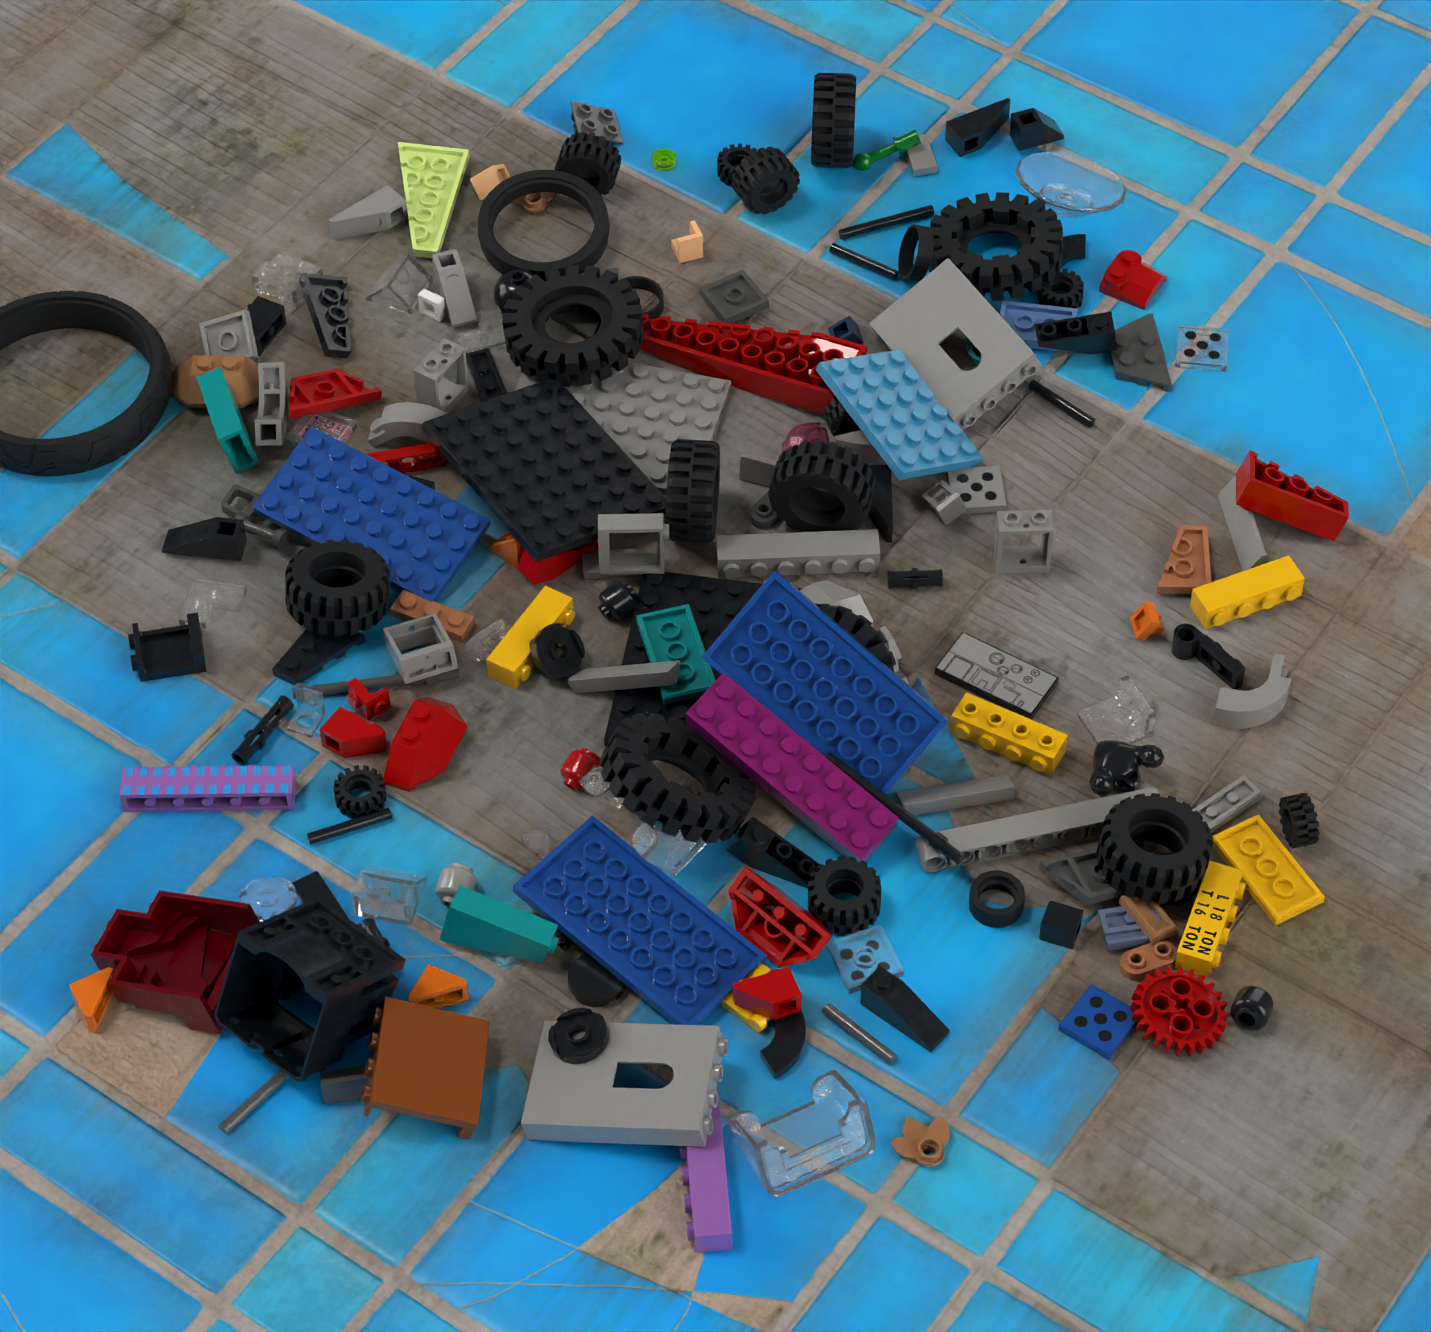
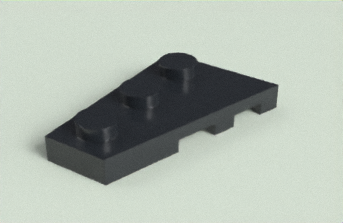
M306 629L272 668L273 676L297 686L321 671L323 665L334 658L338 660L344 656L347 649L355 644L359 646L366 642L365 635L358 632L355 635L342 634V636L334 637V634H327L325 636L320 635L318 631L314 630L311 632Z

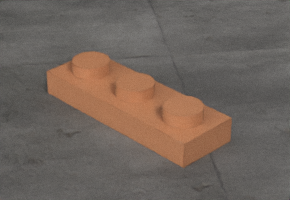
M402 590L390 607V616L406 622L436 613L449 638L462 643L475 625L474 616L434 601L430 602L405 590Z

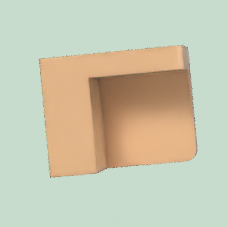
M504 164L492 165L470 178V181L479 199L484 200L490 191L502 181L510 178V175Z
M695 220L689 222L690 235L671 240V248L679 263L703 257V235Z

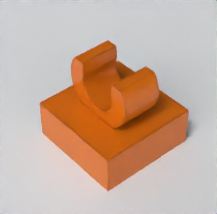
M1145 601L1129 618L1136 639L1145 641L1151 634L1160 635L1165 629L1164 625H1160L1159 620L1162 616L1156 612L1154 603Z

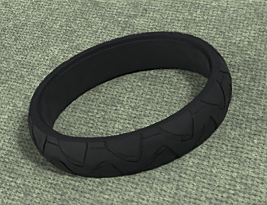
M85 291L45 292L27 296L0 307V350L22 338L40 332L63 328H85L107 332L122 338L137 348L150 365L147 381L135 401L124 412L102 426L77 435L52 439L25 438L0 431V467L17 473L33 474L35 476H63L82 473L102 467L121 458L122 455L124 456L148 437L161 419L169 402L172 389V363L161 335L144 316L119 300Z

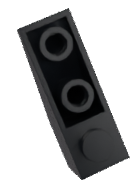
M1006 98L946 121L945 140L959 157L980 150L1009 119L1010 99Z
M1111 311L1035 324L1038 347L1091 355L1117 350Z
M215 517L170 529L167 532L162 553L241 561L247 542L244 521L242 519Z
M754 817L738 829L726 850L751 868L808 888L810 875L812 872H816V867L819 865L814 859Z

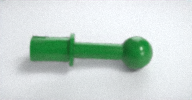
M913 130L898 138L892 137L893 143L870 154L865 152L858 153L853 159L854 167L857 170L865 171L871 168L872 163L897 151L899 155H902L903 151L921 144L917 131Z

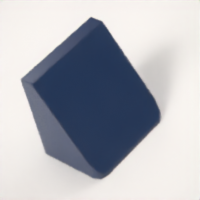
M850 316L828 328L830 336L858 344L864 343L858 324Z

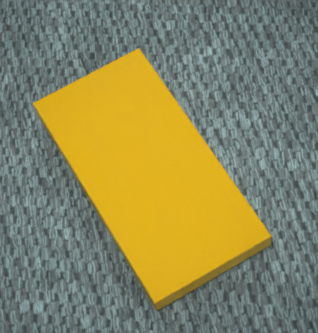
M1259 814L1212 836L1213 847L1225 863L1230 867L1243 870L1241 882L1246 883L1245 888L1275 926L1324 902L1325 896Z

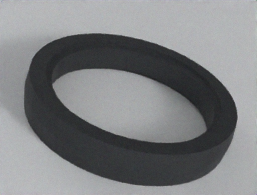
M532 170L514 175L502 181L490 191L479 211L477 231L486 259L500 273L504 274L513 269L529 270L535 275L537 274L542 280L546 281V270L557 268L561 276H566V266L578 265L579 274L584 273L587 265L594 266L606 249L610 223L605 202L598 191L588 182L573 174L562 171ZM551 192L568 196L582 204L593 219L594 229L588 242L573 255L552 262H532L513 256L498 243L493 233L495 220L502 209L515 199L532 193Z

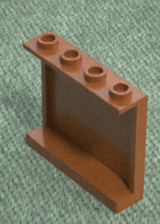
M385 996L380 1007L376 1006L374 1008L371 1024L375 1025V1032L371 1033L368 1042V1050H371L372 1054L371 1058H368L364 1070V1076L368 1077V1084L364 1085L360 1101L365 1103L363 1115L368 1116L373 1107L457 1126L459 1127L458 1137L470 1139L479 1121L490 1021Z

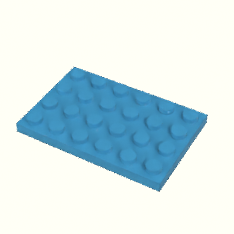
M900 350L819 362L816 368L818 374L898 480L979 466L982 462V455L958 424L949 417L946 408L939 405L932 390L929 389Z

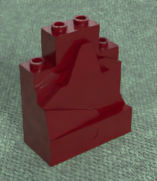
M159 890L154 901L150 904L147 913L116 909L111 920L107 923L100 940L94 946L91 957L99 970L107 967L114 968L108 985L118 1002L134 1004L136 1008L177 1014L184 1019L191 1030L221 1034L223 1027L216 1022L214 1012L239 931L259 923V920L248 903Z

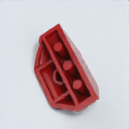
M430 697L413 701L391 742L383 776L385 785L410 792L417 785L425 783L446 771L467 731L466 723L453 704Z
M747 867L743 869L728 890L732 901L736 931L765 953L767 958L780 968L816 960L832 937V934L822 922L778 887Z

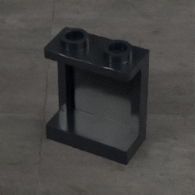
M198 612L187 614L188 625L141 632L139 631L138 623H132L133 634H128L130 650H135V655H130L133 672L138 671L140 682L207 672Z

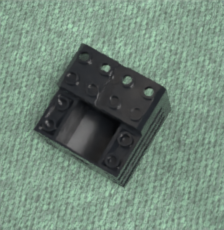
M317 897L238 932L214 1016L216 1022L226 1031L232 1033L248 1047L261 1049V1056L266 1058L268 1062L285 1072L291 1079L302 1082L308 1076L316 1072H323L328 1066L340 1061L346 1045L375 1032V1025L371 1024L374 1008L376 1006L380 1007L385 996L392 998L393 991L397 989L399 978L393 974L403 969L406 959ZM304 987L305 992L323 1004L316 1028L314 1029L278 1003L280 997Z

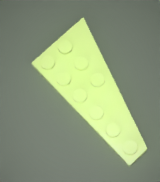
M398 142L413 256L432 258V254L441 251L469 161V150Z

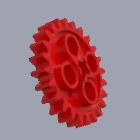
M1167 966L1164 974L1159 969H1156L1153 976L1146 974L1144 981H1139L1133 993L1130 1010L1134 1011L1131 1020L1138 1022L1136 1031H1146L1143 1040L1154 1039L1153 1048L1161 1044L1164 1046L1165 1054L1169 1052L1170 1048L1175 1050L1177 1057H1179L1182 1050H1185L1189 1057L1192 1056L1194 1049L1198 1053L1203 1054L1205 1047L1212 1049L1215 1041L1219 1042L1227 1026L1226 1019L1229 1013L1224 1011L1227 1002L1219 1001L1222 992L1212 991L1215 985L1214 982L1207 985L1203 983L1205 975H1201L1198 979L1195 978L1193 969L1189 971L1188 975L1184 974L1180 966L1177 973H1173L1170 966Z

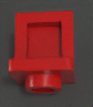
M357 678L347 682L348 695L346 697L349 705L354 710L358 709L367 720L383 714L391 707L389 691L386 688H382L371 695Z

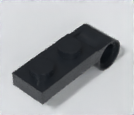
M1180 624L1175 628L1171 651L1176 658L1189 660L1196 657L1232 689L1236 690L1242 686L1245 667L1238 659L1233 658L1218 642H1214L1191 624Z

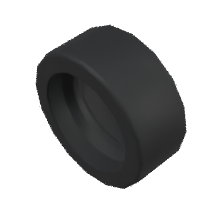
M995 870L982 873L973 880L969 892V910L977 921L983 925L998 928L1011 925L1020 918L1024 909L1025 891L1018 878L1011 873ZM990 889H1000L1012 895L1014 902L1009 907L993 909L980 901V895Z

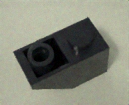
M1035 108L1011 113L1009 136L1019 151L1064 139V135L1055 120Z

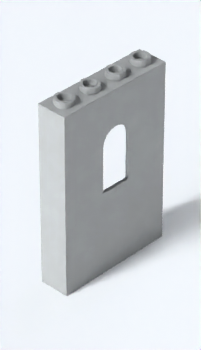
M949 258L869 323L878 337L891 351L900 350L929 389L932 390L939 405L946 408L949 417L958 424L962 431L972 426L985 412L993 409L1002 398L1012 393L1019 384L1028 377L1033 376L1042 366L1035 353ZM958 328L980 351L982 356L980 364L970 371L960 369L939 345Z
M544 1021L521 1120V1126L528 1140L705 1147L707 1135H711L713 1131L712 1109L717 1108L718 1092L716 1088L717 1083L721 1082L723 1078L722 1057L727 1056L728 1041L727 1038H723L720 1026L606 1023L609 1029V1041L604 1051L595 1059L586 1063L570 1064L561 1061L554 1055L548 1041L549 1030L557 1021ZM576 1032L571 1039H581L586 1032ZM618 1063L661 1064L671 1067L674 1071V1077L670 1084L660 1089L613 1087Z

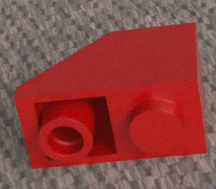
M339 707L320 728L322 746L343 758L384 752L387 749L386 734L381 726L375 723L371 724L362 719L357 713L349 712L342 707Z
M789 966L782 969H772L766 974L753 978H744L738 983L733 984V1002L738 1007L772 1020L801 1011L802 994Z

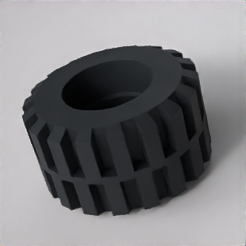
M580 132L579 135L576 133L571 135L562 145L555 170L573 174L585 180L600 195L608 194L609 190H612L621 165V155H619L618 148L613 147L614 143L610 140H605L606 137L602 135L600 137L596 136V133L590 132V134H586L585 132Z
M763 147L756 152H751L748 157H744L741 160V164L737 165L735 168L736 172L732 175L733 181L731 183L734 191L746 207L755 214H768L770 211L775 212L778 208L785 206L786 202L793 198V194L798 190L797 185L800 184L799 172L780 149H774L773 147H767L766 149Z
M844 856L837 857L836 861H833L832 858L828 859L825 865L819 864L816 867V872H812L810 875V881H808V912L822 922L832 935L834 932H837L839 936L845 937V933H851V936L858 935V930L865 932L869 929V924L874 925L877 916L880 914L882 887L880 877L876 876V870L873 867L867 868V862L863 860L857 862L854 857L846 860ZM846 892L857 897L851 900H839L832 895Z

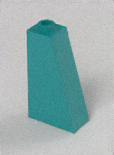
M221 367L197 376L196 378L218 441L235 473L259 464V459L238 405Z
M459 885L449 907L439 940L543 963L547 953L553 954L558 944L559 938L555 936L558 924Z

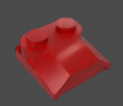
M1124 250L1116 256L1105 271L1100 283L1099 292L1145 310L1148 302L1162 283L1167 280V275L1143 263L1139 253L1132 250Z

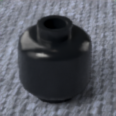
M616 581L599 594L601 605L598 606V609L607 620L612 617L615 621L620 622L638 608L637 600L639 596L628 582L623 584L620 581Z
M1246 986L1239 990L1231 1006L1233 1021L1246 1030L1253 1031L1264 1027L1273 1011L1271 995L1266 990L1256 986Z

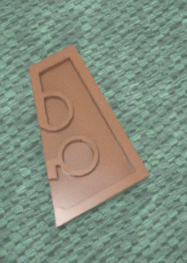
M1180 525L1169 559L1165 564L1161 580H1159L1156 594H1192V589L1211 583L1207 526Z

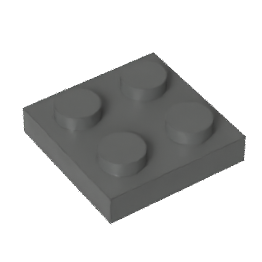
M744 270L700 288L702 299L721 322L734 323L769 308L768 298Z

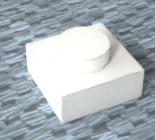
M423 288L418 294L419 312L441 322L446 317L444 298Z

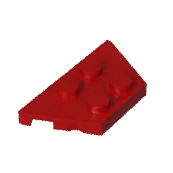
M338 368L291 378L289 418L293 419L316 413L320 414L325 411L380 400L382 390L378 387L370 390L363 386V380L350 376Z

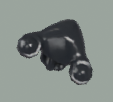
M1116 740L1099 742L1094 750V771L1089 781L1092 791L1101 797L1111 793L1113 788L1119 792L1135 791V786L1140 782L1139 767L1142 765L1146 768L1160 767L1164 761L1162 750L1155 745L1136 746Z

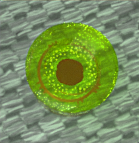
M667 148L656 150L652 154L653 167L659 171L672 170L676 166L675 152Z

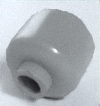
M452 863L451 866L442 869L435 893L442 899L441 903L444 906L450 907L459 885L474 891L477 878L470 867L460 863Z

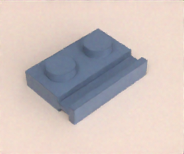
M1123 906L1098 910L1097 918L1103 939L1106 942L1107 951L1138 947L1151 943L1149 937L1144 935L1141 927L1135 924V920L1129 913H1126L1127 910ZM1151 907L1152 913L1162 925L1159 915Z

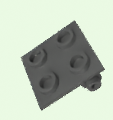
M570 102L572 108L571 119L574 121L573 126L577 135L580 132H585L586 134L591 132L596 133V136L600 137L602 135L606 137L605 140L607 141L610 140L613 143L623 144L614 110L592 106L587 103Z

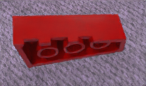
M1249 450L1236 473V505L1241 506L1245 510H1252L1263 514L1271 520L1287 523L1295 529L1308 531L1319 538L1335 541L1349 518L1348 502L1319 486H1315L1314 489L1309 487L1307 482L1303 480L1304 478L1296 474L1292 477L1278 470L1280 465L1272 461L1266 464L1256 459L1257 453Z

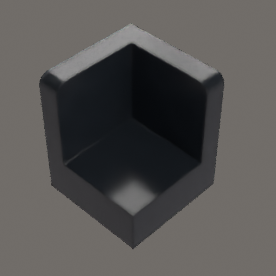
M1049 901L1041 921L1039 939L1073 950L1082 926L1083 910Z

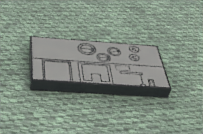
M962 632L934 671L935 675L1031 720L1058 685L1059 677L965 632Z

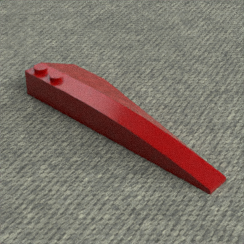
M642 314L644 339L643 343L639 344V348L695 373L731 380L733 387L819 414H823L826 411L825 407L827 404L832 405L830 400L833 398L837 400V397L816 371L819 362L866 355L868 351V346L818 332H812L811 336L800 335L799 330L789 329L788 333L774 332V328L771 327L754 330L751 329L750 325L714 321H709L708 325L697 324L696 319H686L685 322L672 321L671 317L668 316L651 319L648 317V314Z

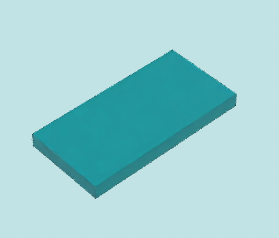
M689 604L636 615V623L650 663L681 661L676 685L658 686L664 705L701 697L716 680L711 665L702 658L706 651Z

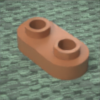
M1161 940L1154 944L1148 943L1128 950L1121 957L1120 971L1124 977L1135 981L1144 979L1146 974L1153 976L1156 969L1164 972L1167 966L1172 968L1175 965L1176 947L1169 941ZM1138 960L1140 963H1133L1132 961Z

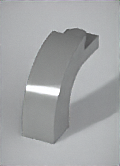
M259 362L258 416L255 419V445H283L286 437L288 414L285 362Z
M401 402L385 406L382 417L377 418L371 424L367 441L373 447H376L393 438L407 436L417 438L425 443H433L422 431L423 422L447 413L429 405L413 402Z
M1274 653L1269 677L1262 686L1256 689L1241 691L1220 687L1213 725L1231 729H1245L1262 725L1277 716L1287 702L1291 678H1286L1288 667H1283L1285 655Z

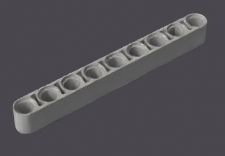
M1146 788L938 831L948 838V843L965 855L959 864H956L941 851L937 853L928 846L929 842L921 836L915 840L914 845L922 869L926 872H935L1100 837L1106 815L1109 814V810L1114 805L1120 804V801L1128 797L1134 799V796L1137 794L1150 796L1152 793H1160L1156 788Z

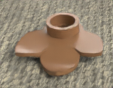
M532 193L517 198L512 202L522 205V208L527 212L537 213L545 209L546 202L553 199L556 193Z
M940 1116L927 1127L912 1117H906L902 1128L903 1137L891 1140L896 1153L904 1158L916 1159L919 1164L925 1167L939 1165L944 1159V1146L950 1140V1129L946 1120ZM932 1152L934 1155H926L924 1153Z

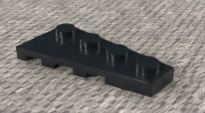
M302 273L299 283L324 356L348 358L352 351L350 327H348L350 316L347 310V302L349 300L348 292H346L347 277Z

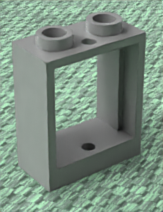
M445 338L413 370L417 403L435 407L448 414L469 392L465 348ZM444 375V378L437 383V380Z
M1052 510L997 511L993 553L995 574L1049 573L1054 533ZM1042 533L1041 545L1003 546L1004 534Z
M663 513L598 514L599 575L663 574L664 563H670V547L664 546V540H669V524H664ZM657 532V552L610 553V533Z
M436 613L383 628L388 653L405 684L458 668L454 645ZM433 641L437 643L405 654L400 652Z

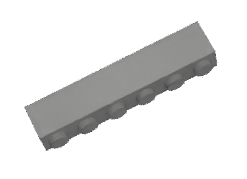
M878 529L716 536L718 578L770 576L774 571L779 572L783 576L880 571Z

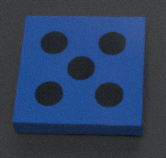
M1091 984L1061 1021L1058 1030L1110 1060L1138 1022L1131 1020L1134 1011L1130 1010L1129 1005Z

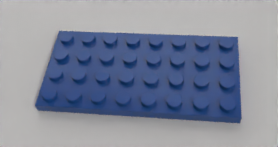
M312 426L252 506L254 513L289 530L312 544L316 542L325 543L326 540H333L334 542L349 540V543L355 544V542H359L365 548L371 547L377 554L383 557L389 566L390 585L401 591L405 590L430 602H437L491 525L489 518Z
M774 571L702 656L720 674L725 673L822 755L825 756L828 752L833 753L885 794L888 793L949 721L777 571Z
M593 815L513 885V892L546 920L558 924L557 929L674 1025H700L733 991L734 983H738L741 979L746 978L761 963L764 964L766 962L767 955Z

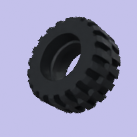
M818 73L814 76L811 164L815 167L849 168L853 165L856 76L853 74Z
M677 439L672 442L668 465L665 522L669 524V539L671 541L709 543L715 537L720 482V447L714 441Z
M809 440L803 441L799 446L795 444L789 447L779 456L769 486V503L781 521L784 520L788 527L791 529L796 528L799 532L858 530L868 517L875 491V477L868 463H864V459L859 454L855 455L852 453V449L846 446L844 448L840 447L835 442L824 443V440H815L812 443ZM814 487L822 488V489H825V490L830 491V492L821 491V490H818V489H816V488H814Z
M326 540L325 543H313L309 548L304 547L298 554H295L286 566L285 600L287 611L300 626L304 625L305 629L311 632L314 630L318 631L320 635L334 634L335 637L342 636V634L355 635L360 630L365 632L372 627V624L376 625L379 623L389 609V566L371 547L365 548L359 542L354 544L349 543V540H341V542Z
M1152 793L1150 796L1137 794L1134 796V799L1128 797L1120 801V804L1114 805L1109 810V814L1106 815L1097 846V862L1106 880H1111V885L1118 891H1124L1125 896L1132 899L1134 897L1140 898L1141 902L1145 903L1157 901V904H1165L1168 900L1176 902L1183 899V896H1190L1195 892L1196 888L1200 887L1211 857L1213 837L1210 834L1211 830L1206 821L1202 822L1203 817L1197 810L1193 812L1191 806L1184 801L1180 803L1176 801L1175 797L1169 795L1168 798L1160 797V794ZM1144 841L1158 843L1170 849L1174 854H1152L1141 849L1135 843Z

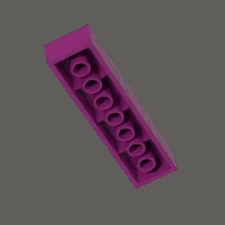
M722 673L686 712L685 724L847 860L850 857H854L857 862L862 860L866 862L897 827L899 818L725 673Z

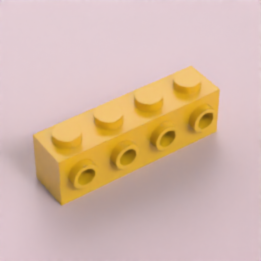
M967 692L951 715L950 733L960 739H966L978 744L986 750H992L1006 756L1012 761L1025 764L1038 772L1052 775L1066 753L1067 734Z

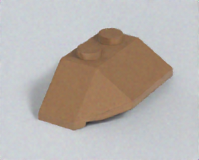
M193 355L172 372L170 396L172 398L175 397L179 402L188 407L207 408L196 377L221 367L238 408H243L259 401L258 364L246 356Z

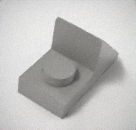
M944 480L939 481L921 495L925 502L935 510L945 525L950 524L966 511V507L958 492Z

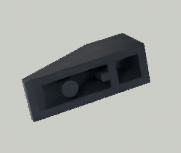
M869 465L875 477V491L868 516L885 541L892 542L891 469L888 465Z
M880 965L861 984L860 1005L929 1052H932L949 1034L950 1030L901 979Z

